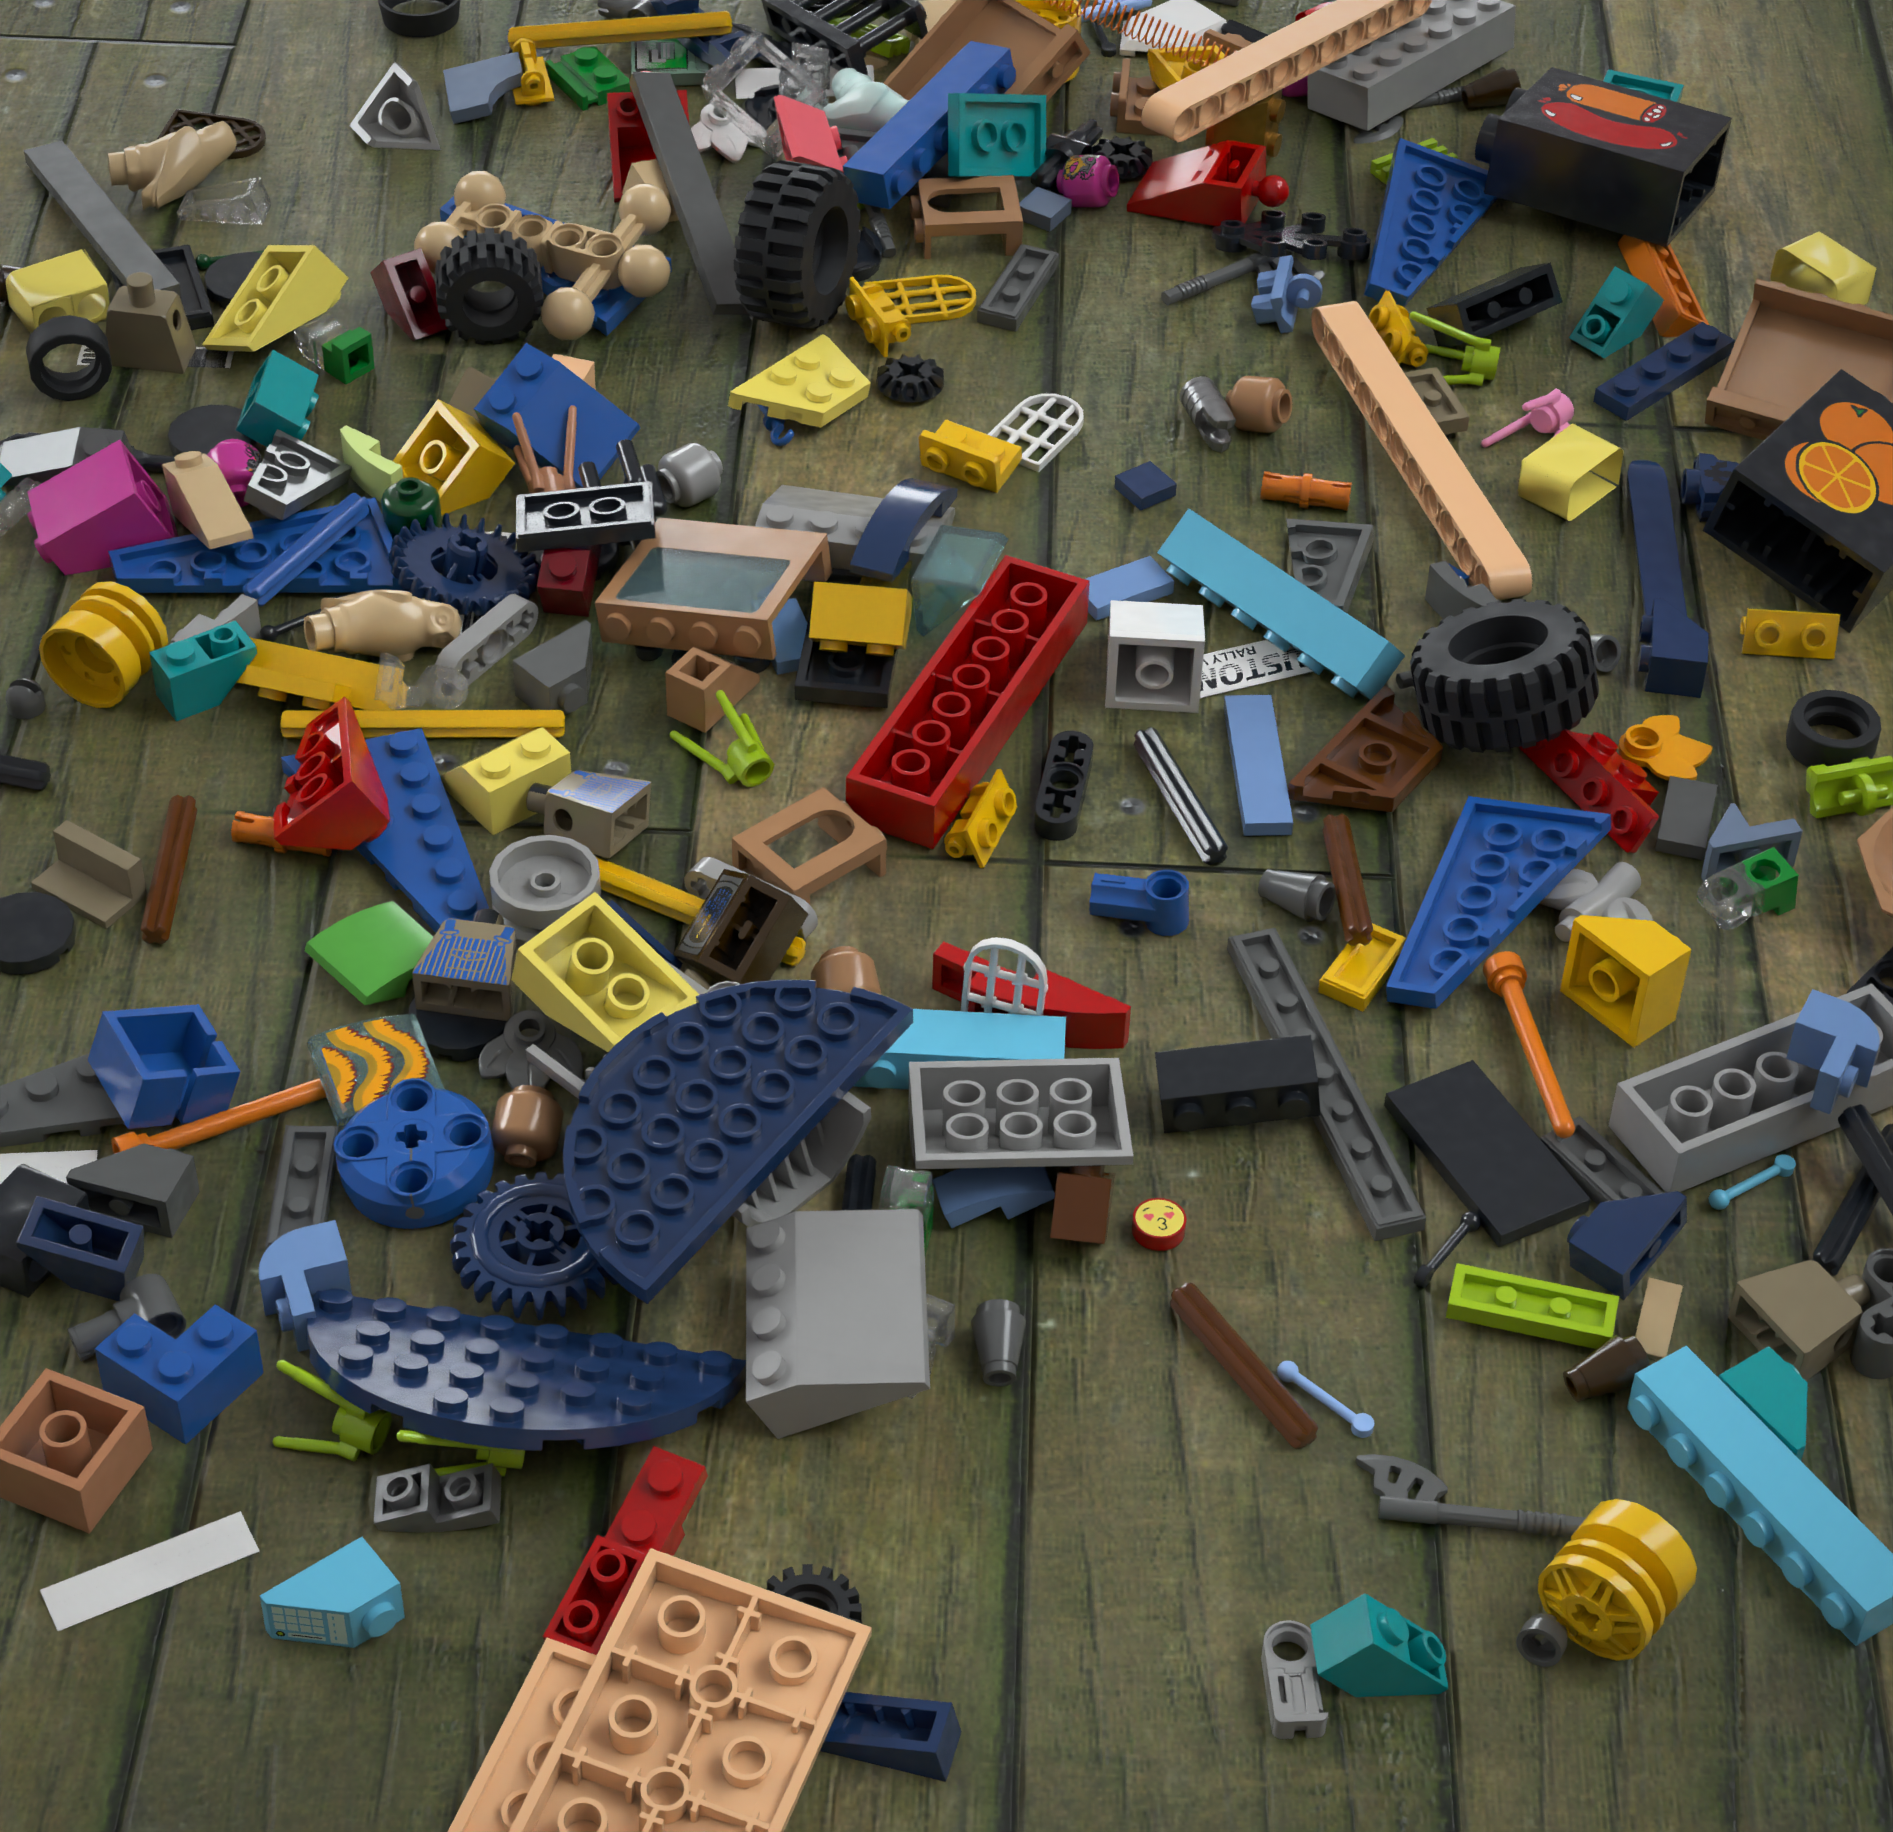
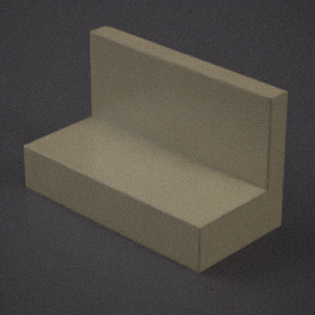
M68 820L53 830L58 860L31 882L32 889L36 892L55 896L68 905L70 910L105 929L110 927L147 896L140 858Z

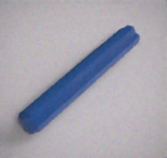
M357 493L348 495L247 582L242 589L244 594L256 599L258 607H263L369 514L370 510L367 506L369 501L365 496L360 497Z

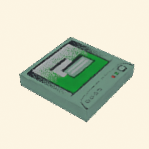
M677 39L631 42V74L632 72L640 71L663 72L671 74L675 86L709 85V64L692 54Z

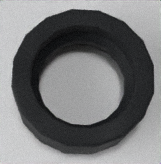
M71 315L54 317L40 324L29 336L26 354L30 377L40 392L58 400H81L99 392L108 382L112 371L108 341L103 331L95 323L86 318ZM65 344L84 345L93 350L95 354V359L87 367L77 372H56L44 366L43 358L50 350Z
M1837 690L1810 692L1798 699L1791 711L1786 732V745L1794 759L1807 768L1822 764L1832 766L1850 763L1852 759L1863 757L1872 759L1875 755L1881 733L1880 716L1872 705L1859 696ZM1821 724L1834 725L1848 730L1857 738L1848 740L1831 739L1818 734L1810 726Z

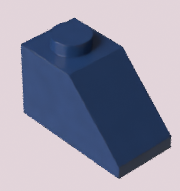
M1674 1191L1600 1202L1589 1217L1581 1216L1574 1223L1568 1234L1570 1267L1614 1295L1619 1296L1622 1300H1625L1687 1223V1196Z
M36 1196L18 1238L17 1248L71 1288L120 1301L122 1289L136 1278L144 1258V1227Z

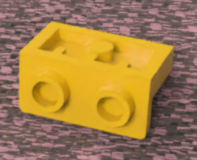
M945 420L936 433L923 430L919 435L922 466L998 493L1022 460V447L949 420Z

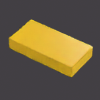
M1373 923L1371 942L1366 946L1360 943L1352 946L1347 943L1320 979L1318 993L1362 1012L1391 975L1407 939Z

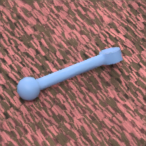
M1283 1361L1279 1364L1277 1375L1282 1381L1294 1382L1351 1424V1431L1355 1436L1366 1438L1372 1434L1374 1420L1370 1415L1366 1413L1355 1414L1301 1375L1298 1366L1294 1362Z

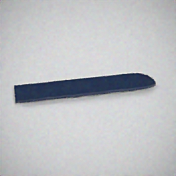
M1649 460L1632 461L1628 467L1627 485L1644 615H1651L1654 598H1663L1687 616L1666 473L1657 462Z

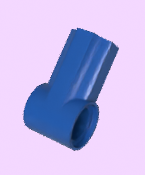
M1159 870L1153 872L1147 879L1095 873L1089 901L1090 915L1145 921V925L1151 932L1161 936L1179 934L1189 924V881L1185 875L1174 870Z

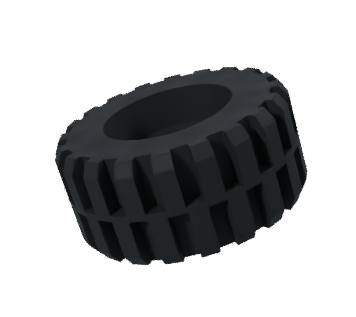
M780 160L763 169L762 174L758 175L754 180L753 189L747 193L744 201L746 205L744 211L740 213L738 221L740 226L738 236L735 237L734 248H736V258L734 259V271L737 274L735 285L736 290L740 293L739 300L755 319L806 329H816L828 323V320L833 319L838 313L837 308L843 305L846 299L845 293L849 287V278L853 277L854 265L857 264V246L860 243L861 234L859 221L861 216L860 209L857 208L859 200L857 192L853 189L854 185L840 170Z
M1512 599V602L1508 603L1495 601L1487 603V606L1476 609L1471 607L1462 610L1461 614L1455 617L1450 615L1441 620L1438 627H1431L1424 633L1422 639L1418 640L1410 660L1416 698L1424 728L1441 743L1445 742L1451 748L1458 750L1465 747L1471 752L1484 753L1485 750H1495L1496 753L1508 752L1510 748L1522 746L1525 749L1536 746V742L1544 739L1547 741L1559 737L1563 730H1572L1579 725L1581 718H1586L1591 712L1599 695V684L1589 628L1574 611L1571 612L1566 606L1561 604L1552 606L1549 601L1537 599L1535 602H1527L1525 599Z

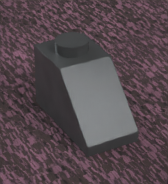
M584 620L513 660L515 696L533 710H562L564 715L588 703L593 665L591 623Z
M141 1144L73 1168L66 1176L67 1184L87 1193L90 1211L141 1225L146 1232L173 1238L200 1192L194 1156L184 1154L176 1149H164L148 1144Z

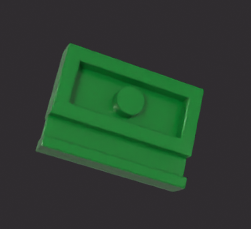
M595 46L582 47L573 53L560 56L561 61L553 63L551 60L545 61L548 77L583 111L588 110V104L593 102L598 106L606 104L607 93L631 92L630 79Z

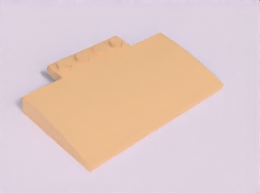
M650 1548L597 1655L548 1637L546 1638L448 1832H784L868 1644L872 1627Z

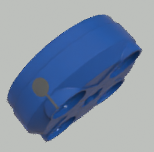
M420 1078L402 1080L393 1086L389 1094L375 1099L364 1106L350 1119L344 1129L338 1133L333 1144L341 1182L353 1205L372 1221L394 1228L414 1229L430 1227L457 1217L463 1213V1208L467 1204L477 1201V1194L486 1190L493 1173L494 1145L488 1121L482 1111L466 1097L449 1090L434 1088L428 1081Z

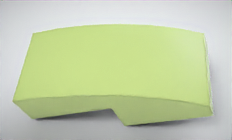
M345 425L340 429L344 463L352 466L350 476L366 493L381 502L384 491L392 484L403 479L402 466L381 456L379 440Z

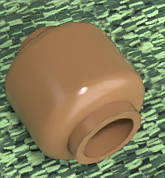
M1243 376L1236 382L1233 389L1228 391L1225 399L1236 419L1235 426L1241 431L1274 433L1283 423L1289 420L1292 412L1293 403L1290 391L1285 388V385L1278 378Z
M840 946L826 951L812 969L811 980L816 981L817 988L851 993L853 987H857L882 995L873 959L864 952H859L855 947Z
M521 1085L498 1099L491 1136L494 1149L505 1156L504 1159L508 1164L520 1168H530L535 1166L536 1162L545 1161L555 1155L564 1111L559 1103L554 1100L552 1093L538 1086Z

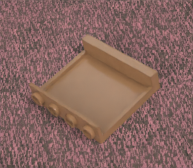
M957 0L941 16L926 36L916 44L901 64L888 76L884 84L900 94L904 99L910 100L970 41L1010 48L1013 66L1016 70V81L1004 94L1046 95L1047 103L1091 52L1077 29L1069 24L1060 29L1015 0Z
M1756 279L1752 303L1717 387L1712 386L1707 398L1705 424L1765 440L1840 369L1872 390L1881 393L1893 403V315L1870 309L1862 304H1850L1835 300L1821 293H1809L1794 289L1780 282Z

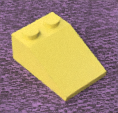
M268 245L202 345L207 350L255 352L327 312L340 299L341 289L348 280V277L315 245Z
M596 892L592 893L517 950L511 978L548 1017L606 1052H609L626 1035L651 1017L661 1012L667 1017L676 1011L696 1004V996L699 995Z

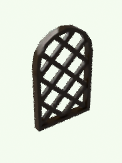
M176 109L157 139L173 133L184 126L197 130L193 125L205 122L209 126L224 121L235 129L232 130L235 136L240 135L243 138L237 141L236 150L227 158L239 159L259 152L265 146L266 134L262 125L250 119ZM254 130L259 134L249 137L246 132ZM246 144H249V145H250V146L247 147V148L237 149V147H240V146H243V145H246Z

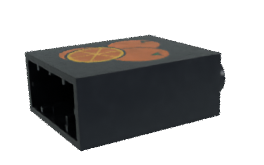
M1840 369L1734 468L1703 531L1820 613L1840 614L1839 626L1849 633L1893 590V403L1881 393L1872 390Z

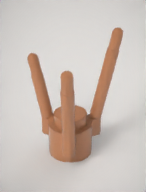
M571 405L568 408L563 476L558 474L555 467L538 468L522 417L518 412L513 413L512 419L521 447L516 445L513 450L529 493L576 489L573 478L577 427L576 406Z

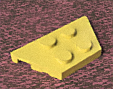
M822 334L730 391L728 406L737 410H741L742 405L746 402L769 407L767 414L769 417L795 420L801 424L821 428L866 399L871 382L828 336Z

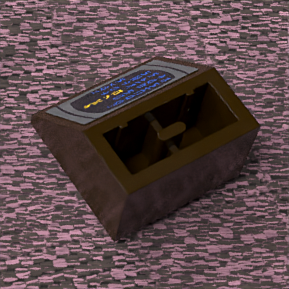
M724 869L673 955L721 982L732 981L745 984L757 981H770L809 914L792 896L750 874Z

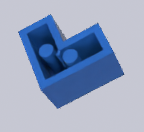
M216 1304L177 1339H174L134 1313L94 1348L103 1390L144 1406L148 1421L185 1445L264 1373L257 1330Z

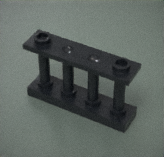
M761 0L770 30L838 71L845 68H853L859 73L868 75L864 60L867 51L903 29L920 39H923L928 33L925 23L927 14L918 0H834L815 13L807 11V9L822 0ZM859 3L866 6V8L836 26L828 23ZM881 16L888 19V21L858 39L850 36Z

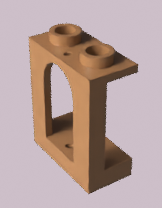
M1014 175L920 179L917 182V195H910V218L914 220L915 243H922L924 259H931V237L1001 234L1005 256H1014L1022 244L1023 218ZM997 192L996 210L941 212L933 209L928 204L931 198L938 195Z
M822 787L732 838V866L804 899L810 905V894L863 864L879 877L885 875L887 842L877 827L869 825L853 812L852 808L845 801L839 800ZM815 818H818V826L839 843L795 869L767 846Z

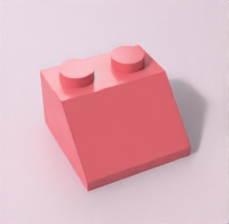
M784 95L774 96L785 159L787 161L835 168L844 174L843 165L848 160L846 156L839 157L837 150L842 149L838 128L836 125L829 127L825 111Z

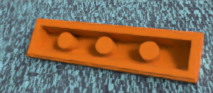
M1623 235L1618 242V246L1632 276L1648 284L1664 299L1662 305L1652 318L1659 335L1662 337H1678L1701 322L1709 325L1671 245L1669 244L1667 247Z

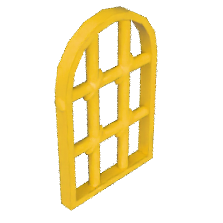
M930 275L864 282V285L867 283L879 284L883 289L897 288L898 290L886 294L890 299L901 298L902 303L895 306L894 309H899L900 312L905 311L906 315L904 317L910 324L960 318L970 313L976 305V290L973 285L963 278L952 275ZM938 284H951L955 286L939 287ZM932 285L929 289L905 291L904 287ZM967 291L972 298L944 300L942 295ZM935 295L937 299L934 302L909 304L908 301L911 297ZM964 305L963 307L949 311L947 310V308H950V306ZM940 308L941 310L939 312L913 314L916 310Z

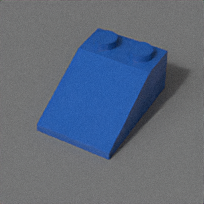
M528 343L523 346L474 408L482 427L487 433L511 450L516 445L521 447L512 419L513 413H520L537 465L540 467H555L558 474L563 476L568 408L571 405L576 406L577 427L573 470L576 488H583L578 471L580 464L587 461L593 462L599 479H601L618 458L616 451L617 443L625 439L632 440L640 429L636 421L561 362Z

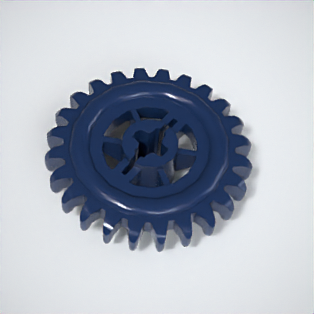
M445 513L443 516L441 528L435 526L432 515H429L427 518L425 531L422 530L417 519L412 521L410 531L406 526H403L399 535L393 538L388 559L392 566L391 573L395 578L399 579L398 583L403 589L410 590L412 596L451 605L458 610L459 615L468 616L469 612H474L476 616H483L510 594H516L529 600L530 594L537 587L539 566L534 563L535 553L532 552L528 555V552L518 553V549H515L516 532H513L507 540L501 541V524L496 526L493 533L486 534L484 517L480 519L478 526L472 530L467 525L466 514H463L458 527H453L450 524L448 513Z
M537 1172L534 1180H529L526 1175L521 1174L515 1176V1184L512 1185L504 1180L495 1183V1193L483 1190L477 1194L478 1203L467 1204L463 1208L464 1217L458 1219L453 1225L455 1236L450 1241V1249L453 1254V1270L455 1273L460 1274L461 1285L464 1289L468 1290L474 1283V1296L478 1303H481L486 1294L492 1291V1307L495 1313H498L503 1303L510 1298L512 1299L513 1313L516 1319L520 1318L526 1303L532 1302L536 1316L541 1321L546 1304L550 1301L557 1307L559 1315L565 1317L567 1297H573L578 1301L580 1308L585 1310L587 1308L586 1288L594 1290L596 1295L603 1299L606 1292L603 1277H606L613 1285L618 1284L591 1254L577 1229L570 1211L563 1173H558L553 1180L548 1179L546 1172ZM558 1217L570 1222L572 1225L564 1227ZM506 1231L515 1236L514 1239L501 1241ZM579 1240L578 1246L573 1249L571 1246Z

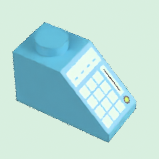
M363 1537L358 1538L260 1595L265 1629L270 1637L274 1639L355 1648L372 1637L384 1635L397 1622L405 1618L400 1582Z

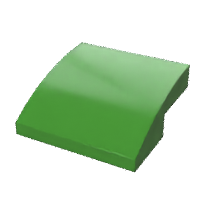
M391 901L364 909L331 925L306 943L305 952L363 1005H369L405 997L409 980L413 979L414 967L433 939V936L395 902Z

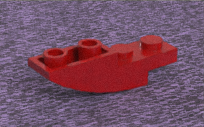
M943 941L933 953L932 989L961 1002L965 972L963 967L970 952ZM974 956L973 962L989 966L988 960ZM1000 966V970L1016 974L1015 971ZM1046 969L1048 990L1045 996L1043 1016L1066 1017L1065 1047L1080 1049L1124 1048L1129 1039L1131 1006ZM972 970L970 993L986 996L988 977H985L984 973ZM1038 973L1033 977V979L1039 980ZM996 977L994 996L999 1001L1013 1004L1015 985H1012V981ZM1023 985L1021 1004L1024 1005V1008L1037 1010L1039 989ZM969 1001L968 1012L984 1013V1008L981 1007V1004ZM992 1007V1013L1008 1014L1007 1011Z
M653 1446L605 1537L597 1535L542 1636L544 1641L548 1637L591 1654H598L649 1549L652 1548L674 1556L685 1536L682 1524L708 1477L704 1465Z

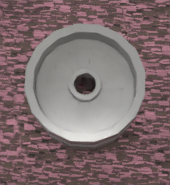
M542 835L519 840L508 845L496 855L489 870L492 910L501 914L504 919V925L511 926L516 930L517 950L592 893L596 892L599 896L601 894L600 871L597 858L588 847L571 838Z

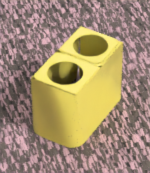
M1819 231L1779 249L1775 254L1770 280L1771 282H1780L1788 287L1809 293H1821L1829 298L1850 304L1865 305L1869 302L1876 267Z
M80 249L15 270L7 276L6 289L9 306L30 334L40 324L54 317L71 315L86 318L93 323L106 320L107 310L110 305L107 283L85 249V253Z
M1572 423L1522 459L1518 496L1568 521H1572L1617 487L1592 472L1619 485L1623 449Z

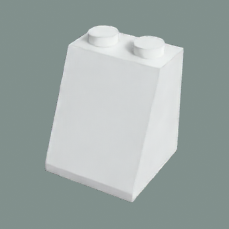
M1110 601L1105 708L1198 713L1205 645L1203 605Z

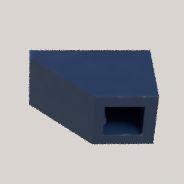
M1654 598L1651 615H1642L1639 630V642L1647 643V645L1641 644L1637 668L1638 672H1645V691L1701 698L1708 666L1709 633L1665 599Z

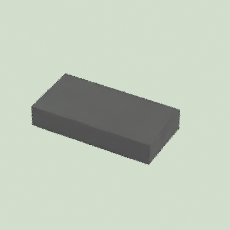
M1670 776L1655 851L1703 860L1718 785Z

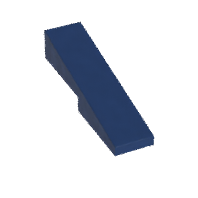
M846 1692L820 1751L946 1782L962 1731L951 1702Z

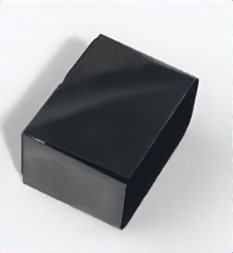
M21 1164L0 1184V1286L29 1298L51 1274L50 1271L17 1248L18 1238L36 1196L89 1211L90 1208L86 1192L26 1164Z

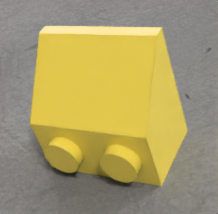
M541 727L440 775L445 790L492 835H495L537 814L536 812L529 811L527 808V796L531 786L534 783L554 786L571 773L570 752Z

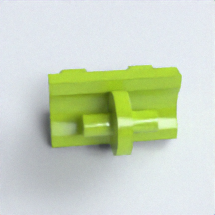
M1885 756L1873 759L1863 757L1852 759L1850 763L1832 766L1822 764L1808 767L1806 770V791L1810 794V814L1815 818L1856 812L1859 816H1867L1873 814L1876 808L1893 805V757Z

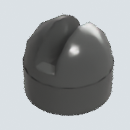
M1591 635L1596 671H1611L1616 667L1621 656V647L1618 640L1612 635Z
M17 678L6 691L7 710L14 718L31 719L40 715L45 710L44 692L40 685L30 678Z
M1541 1613L1532 1616L1524 1623L1517 1636L1516 1645L1520 1654L1530 1663L1541 1667H1550L1560 1661L1567 1647L1568 1630L1564 1625L1556 1621L1557 1617ZM1540 1634L1545 1637L1540 1642L1535 1637L1536 1635Z

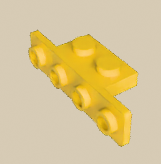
M249 637L257 647V655L247 665L246 670L236 683L259 687V697L286 702L287 694H293L303 697L302 706L327 710L331 707V703H336L345 696L354 708L363 710H396L404 675L401 669Z

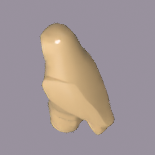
M224 121L206 126L200 130L184 126L177 132L169 133L153 142L126 147L124 152L108 153L111 186L128 185V189L133 192L143 189L141 194L143 210L148 207L159 209L163 205L188 193L204 181L213 169L224 162L236 150L237 141L230 126Z
M369 590L339 598L321 599L320 614L309 615L304 619L305 639L308 648L312 651H328L330 654L345 652L349 655L378 656L394 662H406L413 659L415 651L421 647L445 648L460 635L462 620L458 610L451 605L420 599L412 596V593L402 590Z

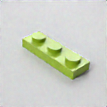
M1456 1263L1445 1318L1597 1349L1613 1337L1619 1296Z

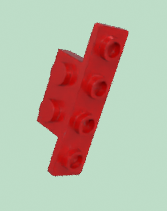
M1565 729L1559 737L1547 741L1544 739L1536 742V746L1525 749L1522 746L1519 747L1583 811L1611 814V830L1607 834L1625 852H1637L1658 821V814L1650 805L1659 792L1645 780L1647 773L1640 766L1629 760H1624L1616 752L1618 746L1612 739L1599 732H1593L1592 735Z

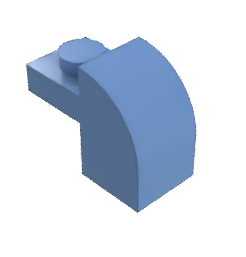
M1812 989L1795 1022L1786 1059L1819 1070L1810 1104L1811 1108L1831 1114L1839 1095L1849 1098L1855 1084L1867 1088L1879 1048V1033L1871 1018L1855 1005Z
M336 1220L302 1227L282 1235L267 1248L261 1258L258 1272L265 1316L277 1313L282 1332L293 1331L298 1352L310 1349L308 1341H306L307 1318H316L312 1302L318 1290L343 1289L352 1293L347 1257Z

